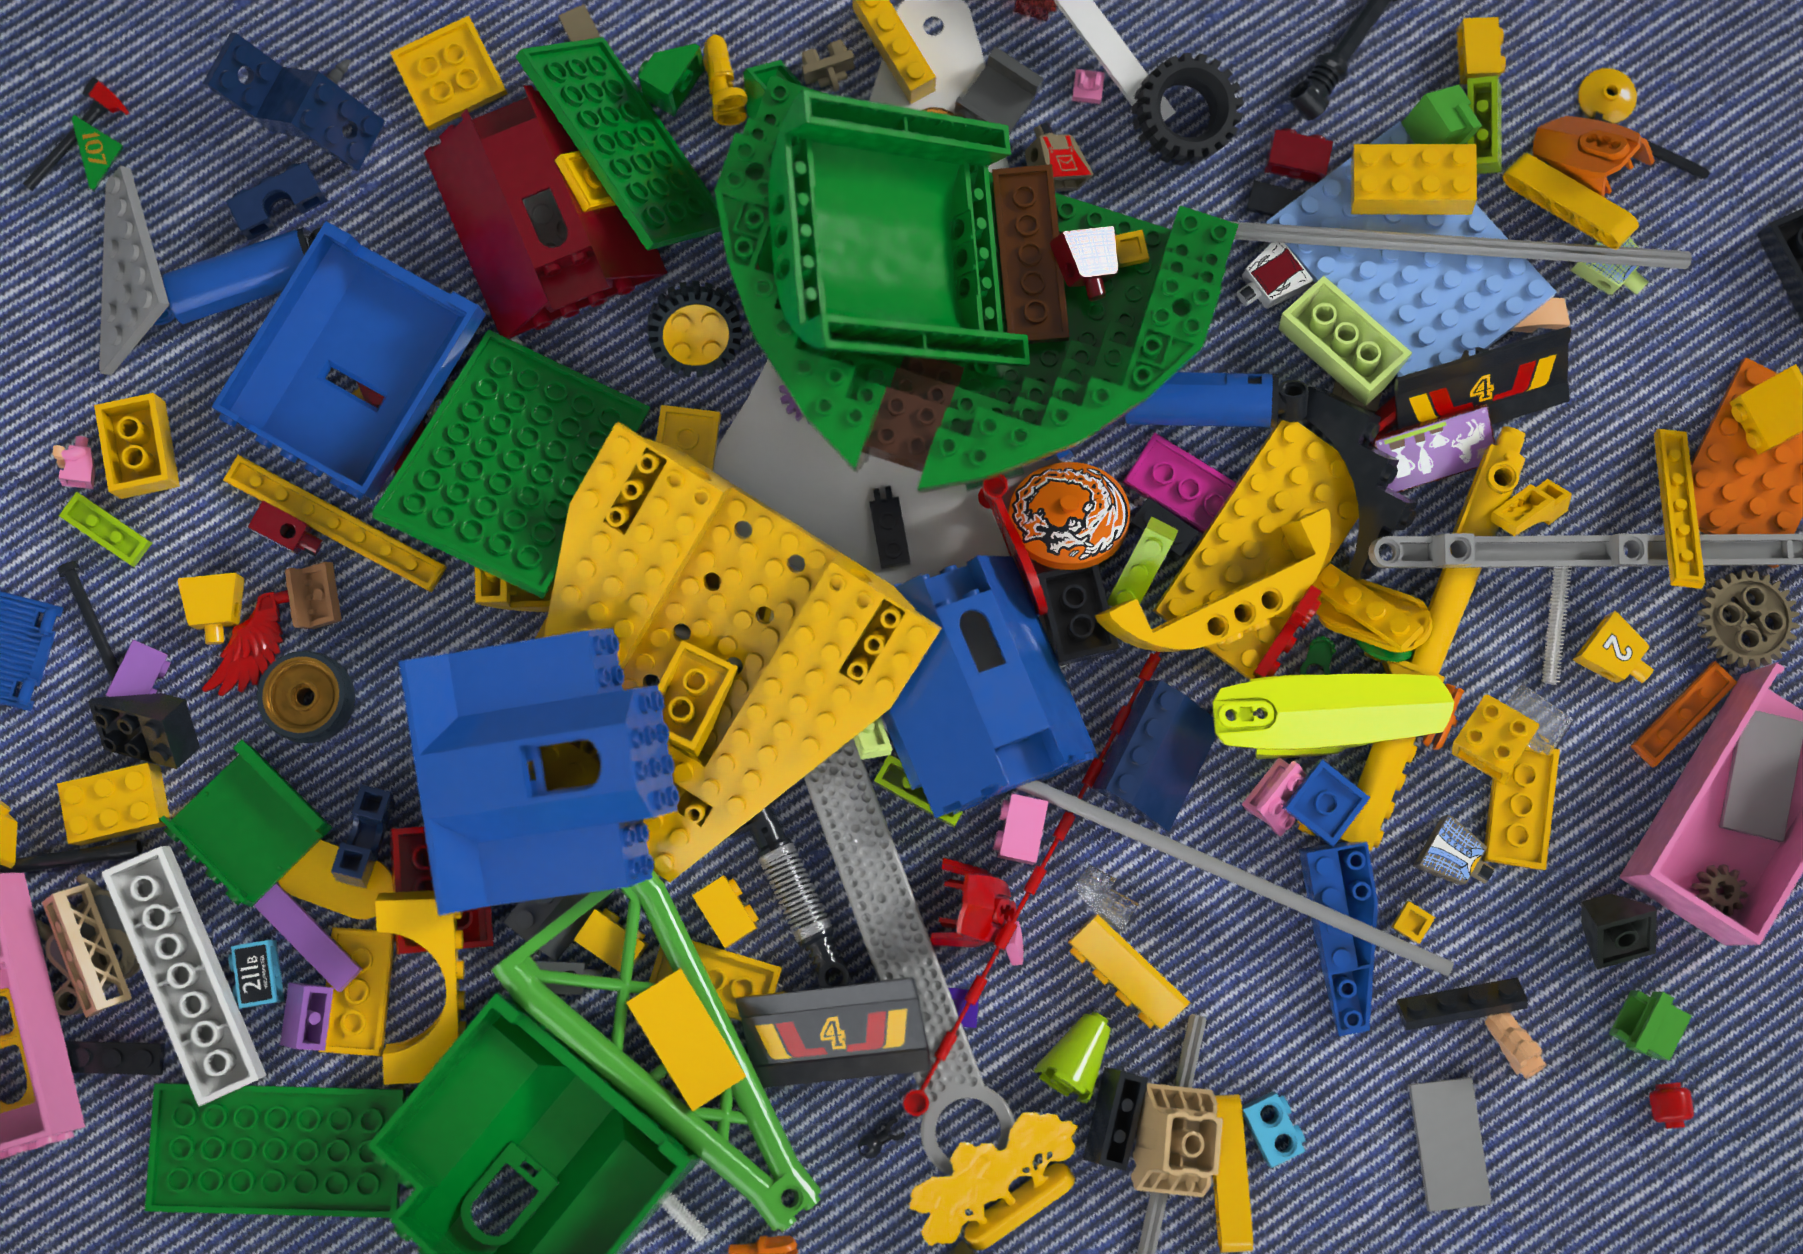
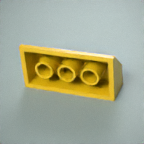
M1098 914L1092 915L1068 941L1072 946L1069 952L1080 963L1089 962L1095 968L1092 974L1104 985L1110 982L1118 990L1114 995L1127 1007L1132 1003L1140 1011L1137 1017L1150 1029L1154 1025L1158 1029H1162L1189 1005L1190 1001Z

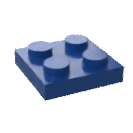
M1319 759L1283 806V809L1329 846L1334 847L1370 797L1323 759Z

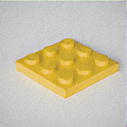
M466 16L390 52L428 131L460 117L466 108L471 112L508 94L470 16Z

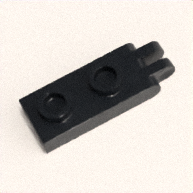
M886 486V498L881 499L879 488H874L875 500L869 501L881 569L911 564L899 496L893 497L891 486Z

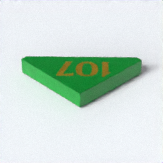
M73 115L71 119L90 190L95 192L124 147Z

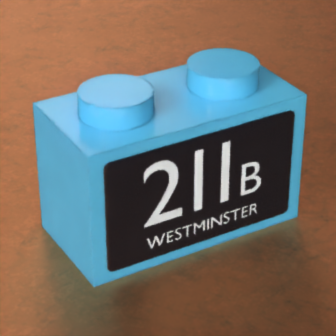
M265 940L231 946L232 953L229 954L228 962L231 972L235 974L236 984L233 985L232 993L239 1008L284 1002L277 940Z

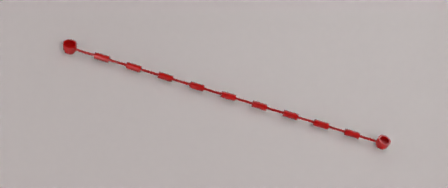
M1160 652L1150 653L1138 676L1140 679L1139 684L1127 706L1122 705L1110 727L1112 734L1099 758H1094L1081 781L1084 786L1077 798L1082 799L1087 788L1093 787L1104 765L1102 760L1116 734L1119 735L1131 711L1130 708L1144 682L1151 679L1161 660L1159 657ZM1065 811L1052 835L1055 839L1042 864L1035 866L1023 889L1026 893L1011 921L1006 920L993 944L996 946L994 953L982 975L976 976L964 998L967 1003L952 1031H946L933 1055L937 1058L920 1090H910L903 1097V1108L910 1115L920 1116L928 1110L929 1099L924 1091L940 1061L945 1062L958 1038L955 1035L970 1005L975 1006L988 982L985 979L1000 949L1005 950L1018 926L1015 922L1028 897L1035 895L1047 872L1044 868L1058 842L1064 841L1076 818L1073 815L1074 813Z

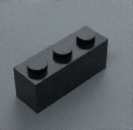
M1104 1067L1083 1160L1127 1171L1148 1082L1147 1077Z

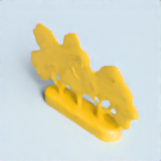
M1022 1113L1010 1129L1007 1148L1002 1151H997L994 1144H981L978 1147H974L971 1143L960 1142L950 1160L954 1170L952 1176L932 1177L917 1185L911 1192L912 1200L909 1208L919 1213H930L921 1231L928 1245L932 1246L937 1242L940 1244H952L958 1238L962 1226L967 1221H970L964 1231L965 1240L973 1250H984L1067 1193L1075 1181L1074 1174L1070 1168L1064 1163H1054L1047 1168L1046 1166L1050 1161L1060 1162L1067 1160L1073 1155L1076 1146L1072 1141V1135L1077 1129V1125H1074L1071 1121L1061 1122L1057 1114L1047 1113L1039 1115L1037 1113ZM1051 1151L1053 1156L1048 1160L1046 1158L1047 1153ZM1041 1153L1042 1164H1038V1170H1034V1157ZM1029 1167L1030 1172L1025 1173L1022 1169ZM1020 1176L1032 1177L1010 1193L1008 1191L1010 1183ZM999 1198H1003L996 1204L988 1208L986 1211H984V1205L987 1202H992L998 1200ZM970 1209L974 1214L968 1216L965 1214V1210Z

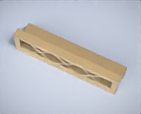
M88 883L51 894L42 904L85 1017L97 1015L106 1008L131 1000V994ZM81 893L86 905L83 912L80 913L72 909L67 897ZM83 922L94 927L96 936L93 942L82 937L80 928ZM94 951L106 957L108 963L104 971L93 966L91 957ZM105 980L116 984L120 996L106 1001L102 990Z

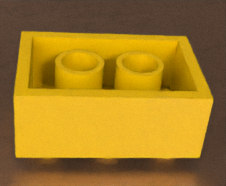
M155 393L94 405L108 492L120 499L180 487L166 402Z
M143 763L57 784L68 844L83 846L164 827L166 825L160 818L165 816L170 819L160 765Z

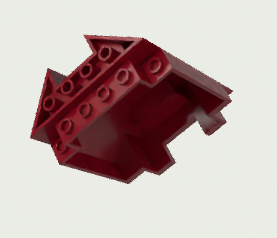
M523 85L528 97L475 119H472L466 108L461 114L463 120L457 126L451 124L439 136L441 143L428 147L424 152L498 333L508 339L534 328L536 330L547 328L552 324L553 320L561 317L571 318L577 315L580 309L590 305L591 307L600 306L607 302L609 297L616 294H629L635 290L636 286L668 273L658 249L647 251L630 224L623 217L617 205L583 212L555 162V159L560 154L579 150L546 101L542 98L540 92L534 91L532 85ZM547 189H551L568 230L565 242L553 248L547 247L539 241L522 201Z

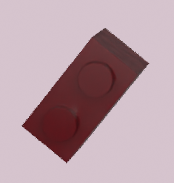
M1289 128L1275 129L1270 141L1264 172L1317 184L1327 174L1333 141L1326 140L1321 135L1306 136L1297 134V131Z

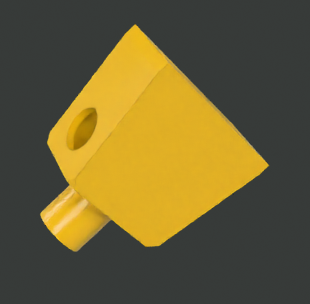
M237 573L178 578L179 590L188 625L195 629H205V644H223V627L237 626L240 623L244 577Z

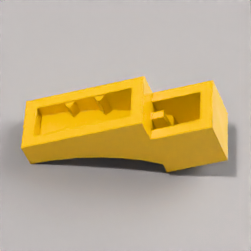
M1546 479L1537 487L1530 484L1494 510L1490 521L1513 536L1540 522L1550 525L1568 511L1572 493L1549 479Z

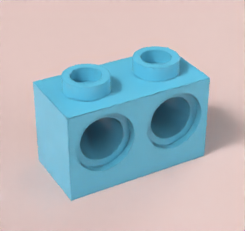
M1270 1092L1242 1106L1245 1122L1267 1166L1273 1168L1305 1152L1302 1143L1306 1142L1305 1137L1297 1124L1292 1125L1288 1116L1292 1111L1283 1095L1279 1097L1277 1093ZM1266 1105H1272L1275 1110V1116L1269 1122H1263L1260 1116L1262 1108ZM1280 1134H1286L1289 1139V1145L1283 1151H1278L1274 1144L1276 1137Z

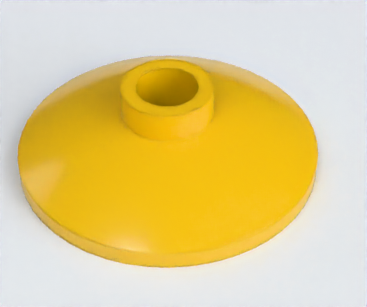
M1603 68L1591 72L1582 81L1578 90V102L1588 118L1591 119L1597 110L1603 113V119L1617 124L1624 121L1633 112L1637 102V92L1633 82L1624 73L1615 69ZM1607 89L1612 90L1615 96H1610L1607 93Z

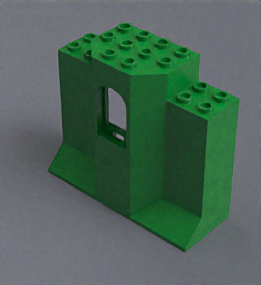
M495 993L368 1145L374 1152L372 1157L376 1162L385 1168L389 1165L398 1173L395 1177L401 1184L409 1189L412 1186L415 1188L390 1218V1221L396 1225L394 1231L405 1241L411 1239L420 1247L418 1249L419 1254H622L671 1192L701 1161L698 1156L522 1008L512 997ZM524 1161L538 1171L535 1177L521 1166ZM507 1163L539 1192L505 1233L500 1236H492L484 1233L477 1227L472 1218L471 1208L477 1198Z

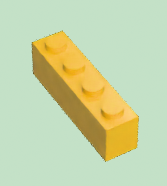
M852 0L853 11L910 105L936 90V76L889 0Z

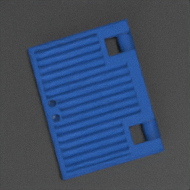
M0 591V704L27 711L33 709L35 701H31L34 687L40 686L56 632L52 631L56 617L61 618L63 607ZM40 613H44L40 627H36ZM22 682L19 695L15 697L18 684Z

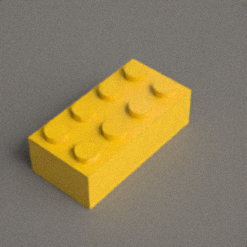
M1354 144L1351 158V214L1472 215L1477 201L1476 144Z

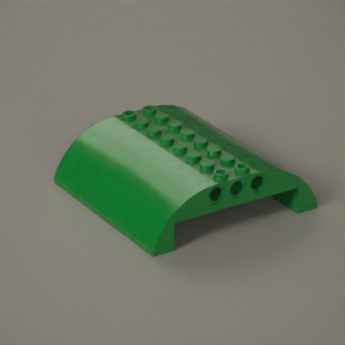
M803 90L797 95L783 120L776 139L769 174L768 196L774 276L779 302L791 328L803 341L820 349L1021 367L1030 366L1028 335L1003 332L988 166L1011 155L1008 125Z

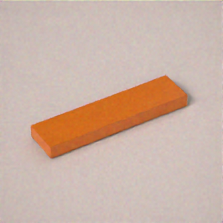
M1716 661L1712 662L1630 747L1652 768L1656 767L1738 682Z

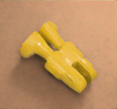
M711 35L706 40L703 48V63L708 73L709 92L712 94L713 120L725 126L737 125L742 123L747 117L746 110L743 107L748 101L747 95L743 89L733 86L734 74L725 40L719 35Z

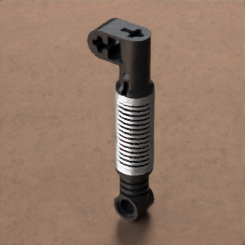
M769 804L747 821V826L743 828L741 826L727 838L732 839L750 831L758 848V861L762 864V869H767L764 874H770L767 879L772 878L769 884H774L771 889H777L774 894L779 893L776 899L781 898L778 904H784L781 909L786 908L783 914L788 913L785 919L790 918L791 921L788 924L793 923L790 929L801 926L800 929L792 934H794L799 947L804 948L806 952L810 950L811 954L808 957L809 959H814L811 962L812 966L817 965L818 967L814 970L821 987L833 986L827 981V973L831 968H838L843 974V980L839 985H847L851 982V972L843 957H838L837 954L840 953V950L834 949L837 946L836 942L831 943V940L834 939L832 936L834 929L832 924H830L831 921H829V918H825L827 916V913H823L825 909L820 908L822 907V903H818L820 898H816L818 894L814 893L815 888H811L813 883H809L811 879L807 878L808 873H804L806 869L802 868L804 864L800 863L799 854L795 853L797 849L792 839L785 836L771 804Z

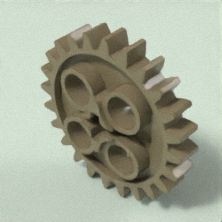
M1742 570L1737 573V576L1734 573H1730L1725 576V580L1722 578L1716 580V587L1712 586L1706 590L1710 597H1704L1700 600L1706 608L1697 611V614L1704 616L1705 620L1697 623V626L1706 627L1707 631L1700 637H1710L1711 642L1708 644L1707 649L1717 647L1716 658L1727 655L1726 664H1733L1738 659L1739 668H1744L1749 663L1751 669L1760 666V662L1763 666L1772 664V659L1778 660L1782 658L1780 651L1786 652L1791 649L1787 642L1794 641L1797 637L1790 631L1800 628V625L1792 622V618L1799 616L1800 613L1790 610V607L1796 604V600L1787 601L1785 599L1790 592L1789 589L1782 592L1778 590L1781 581L1770 584L1769 574L1759 579L1758 571L1755 570L1748 576L1746 571ZM1747 592L1751 593L1754 596V605H1751L1747 601ZM1723 609L1730 612L1732 617L1730 623L1723 618ZM1749 615L1751 620H1749V622L1747 623L1745 619H1747ZM1766 616L1770 617L1773 620V630L1769 629L1766 626ZM1742 633L1746 634L1749 637V647L1745 646L1742 643Z

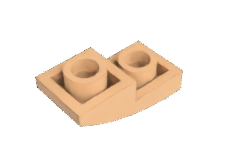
M1565 298L1550 299L1510 331L1532 333L1538 328L1558 330L1570 326Z

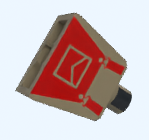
M1042 123L1034 128L1036 140L1025 150L1027 166L1052 164L1055 192L1079 190L1094 174L1074 137L1070 134L1054 135L1050 123Z

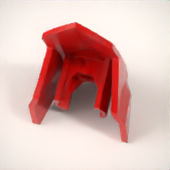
M943 857L941 869L965 876L964 881L949 879L944 882L945 887L963 891V904L959 918L948 919L939 917L938 922L943 927L957 930L956 932L931 933L930 941L932 946L980 947L989 942H995L1006 920L1011 921L1017 910L1016 903L1009 900L1011 897L1009 885L983 868Z

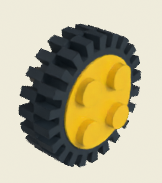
M692 281L693 286L687 287L686 282L679 283L680 289L675 290L674 286H671L667 289L668 295L665 296L661 293L658 296V304L653 303L651 307L652 314H648V335L657 360L661 359V364L665 368L670 365L672 372L675 374L682 370L685 377H691V372H696L697 377H704V370H708L710 375L716 373L715 367L718 365L721 369L726 367V359L728 358L732 361L735 357L734 350L739 351L741 345L739 339H742V325L736 305H733L732 298L729 295H724V291L721 288L717 287L714 290L711 283L705 282V286L702 287L699 281Z

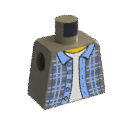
M1450 815L1441 816L1413 864V867L1457 885L1466 884L1471 876L1486 884L1494 872L1493 867L1481 861L1487 849L1486 845Z

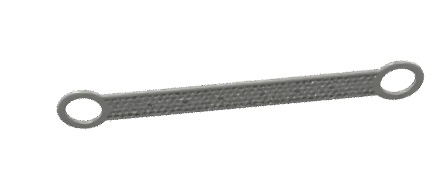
M790 564L794 570L801 571L798 567ZM852 738L803 778L878 980L914 977L932 1068L937 1058L933 1055L946 1031H952L959 1015L863 759H860L854 739ZM962 1023L955 1033L958 1038L945 1062L940 1061L924 1091L929 1099V1107L924 1113L921 1122V1140L925 1153L933 1165L948 1176H952L954 1172L950 1162L951 1159L941 1151L936 1139L937 1120L946 1106L963 1098H974L988 1104L996 1113L1000 1123L1001 1133L996 1147L997 1151L1007 1148L1010 1129L1015 1124L1013 1114L1005 1100L997 1092L984 1085ZM929 1071L913 1073L919 1090Z

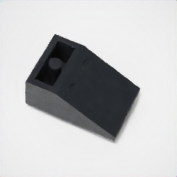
M163 693L100 697L92 698L88 701L104 750L178 769L200 748L186 699Z

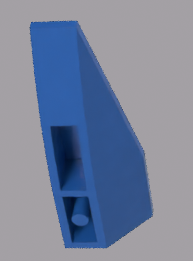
M1366 841L1336 843L1334 847L1323 844L1299 849L1307 898L1377 928L1378 899L1368 843ZM1311 917L1323 977L1338 1036L1370 1031L1375 945Z

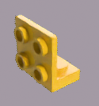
M1486 694L1454 740L1451 754L1506 785L1512 776L1514 765L1539 729V723Z

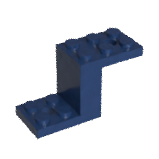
M231 32L202 83L272 133L308 138L355 171L360 170L386 122L319 71L282 67L237 33ZM242 67H245L248 71V79L245 83H241L238 79V71ZM349 122L352 126V132L346 138L342 129L343 125Z

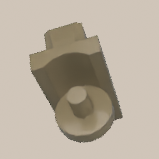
M841 39L830 42L827 45L830 57L820 60L816 49L802 52V74L805 85L818 81L820 88L831 85L833 92L840 91L838 82L848 79L846 71L855 69L852 50H847Z

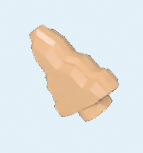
M1509 1012L1487 1016L1485 1024L1498 1042L1501 1051L1516 1075L1522 1073L1524 1078L1528 1079L1546 1067L1547 1064L1541 1057L1542 1049L1536 1041H1533L1526 1030L1520 1027Z

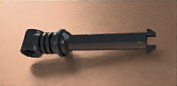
M1367 0L1331 52L1318 55L1315 59L1314 69H1312L1305 80L1299 82L1288 95L1289 101L1306 121L1314 120L1327 109L1329 105L1328 96L1335 89L1336 85L1345 81L1348 76V61L1391 1L1395 2L1397 0Z

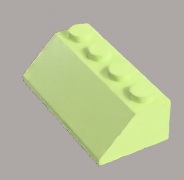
M1325 276L1320 278L1281 315L1279 330L1364 406L1368 405L1388 386L1412 355L1409 349Z

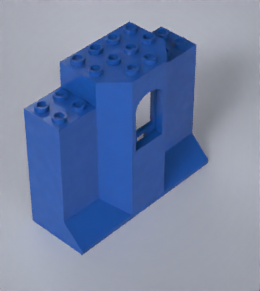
M613 628L585 630L399 661L438 915L491 905L625 888L652 878L654 863L652 856L648 853L647 841L649 831L643 819L678 811L679 793L673 784L672 778L674 762L672 756L669 755L667 746L669 730L663 720V695L659 691L658 685L623 690L624 672L622 667L619 666L617 656L619 641L614 634ZM584 739L591 741L598 750L601 759V772L598 781L591 785L547 791L540 746ZM527 761L534 762L536 780H530Z

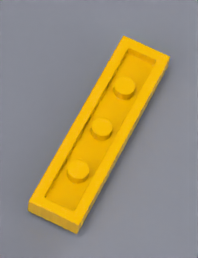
M1331 563L1317 576L1312 584L1322 591L1321 597L1401 652H1404L1424 632L1423 626Z

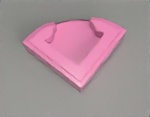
M1016 921L1015 924L1018 926L1005 950L1012 965H1023V938L1020 923Z

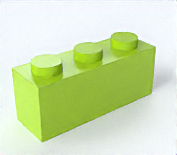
M1498 76L1468 78L1467 97L1471 101L1470 108L1482 124L1479 130L1467 142V144H1476L1477 174L1502 172V112Z
M1151 516L1107 600L1108 605L1114 607L1122 602L1137 599L1139 604L1142 602L1179 530Z
M888 755L874 780V784L934 817L923 788L920 787L912 790L900 760L892 755ZM963 811L957 814L951 812L937 819L954 828Z

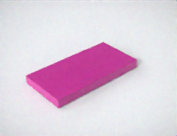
M1154 433L1122 484L1146 499L1149 497L1177 518L1204 534L1237 483L1159 434Z

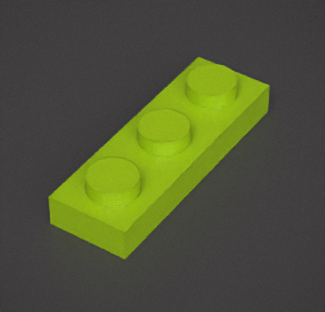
M77 491L59 514V517L133 567L138 564L152 545V542Z

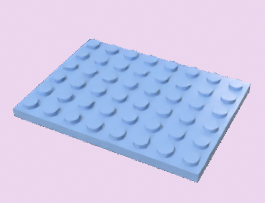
M1399 121L1370 144H1414V142ZM1351 158L1265 223L1508 239L1477 204H1475L1472 215L1351 214ZM1285 243L1312 277L1314 283L1325 276L1412 352L1410 358L1396 374L1398 377L1461 359L1463 352L1466 350L1469 351V356L1475 355L1476 347L1487 349L1552 299L1557 293L1533 265L1524 258Z

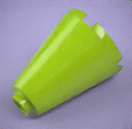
M1092 1012L1091 1015L1084 1014L1040 1060L1034 1072H1042L1039 1078L1062 1095L1068 1097L1070 1093L1079 1095L1076 1101L1088 1103L1092 1097L1111 1032V1028L1107 1025L1109 1021L1096 1012Z

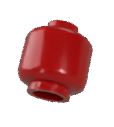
M1681 1082L1655 1085L1656 1090L1649 1093L1653 1120L1658 1123H1665L1666 1129L1685 1127L1684 1121L1691 1120L1695 1114L1690 1090L1682 1087Z

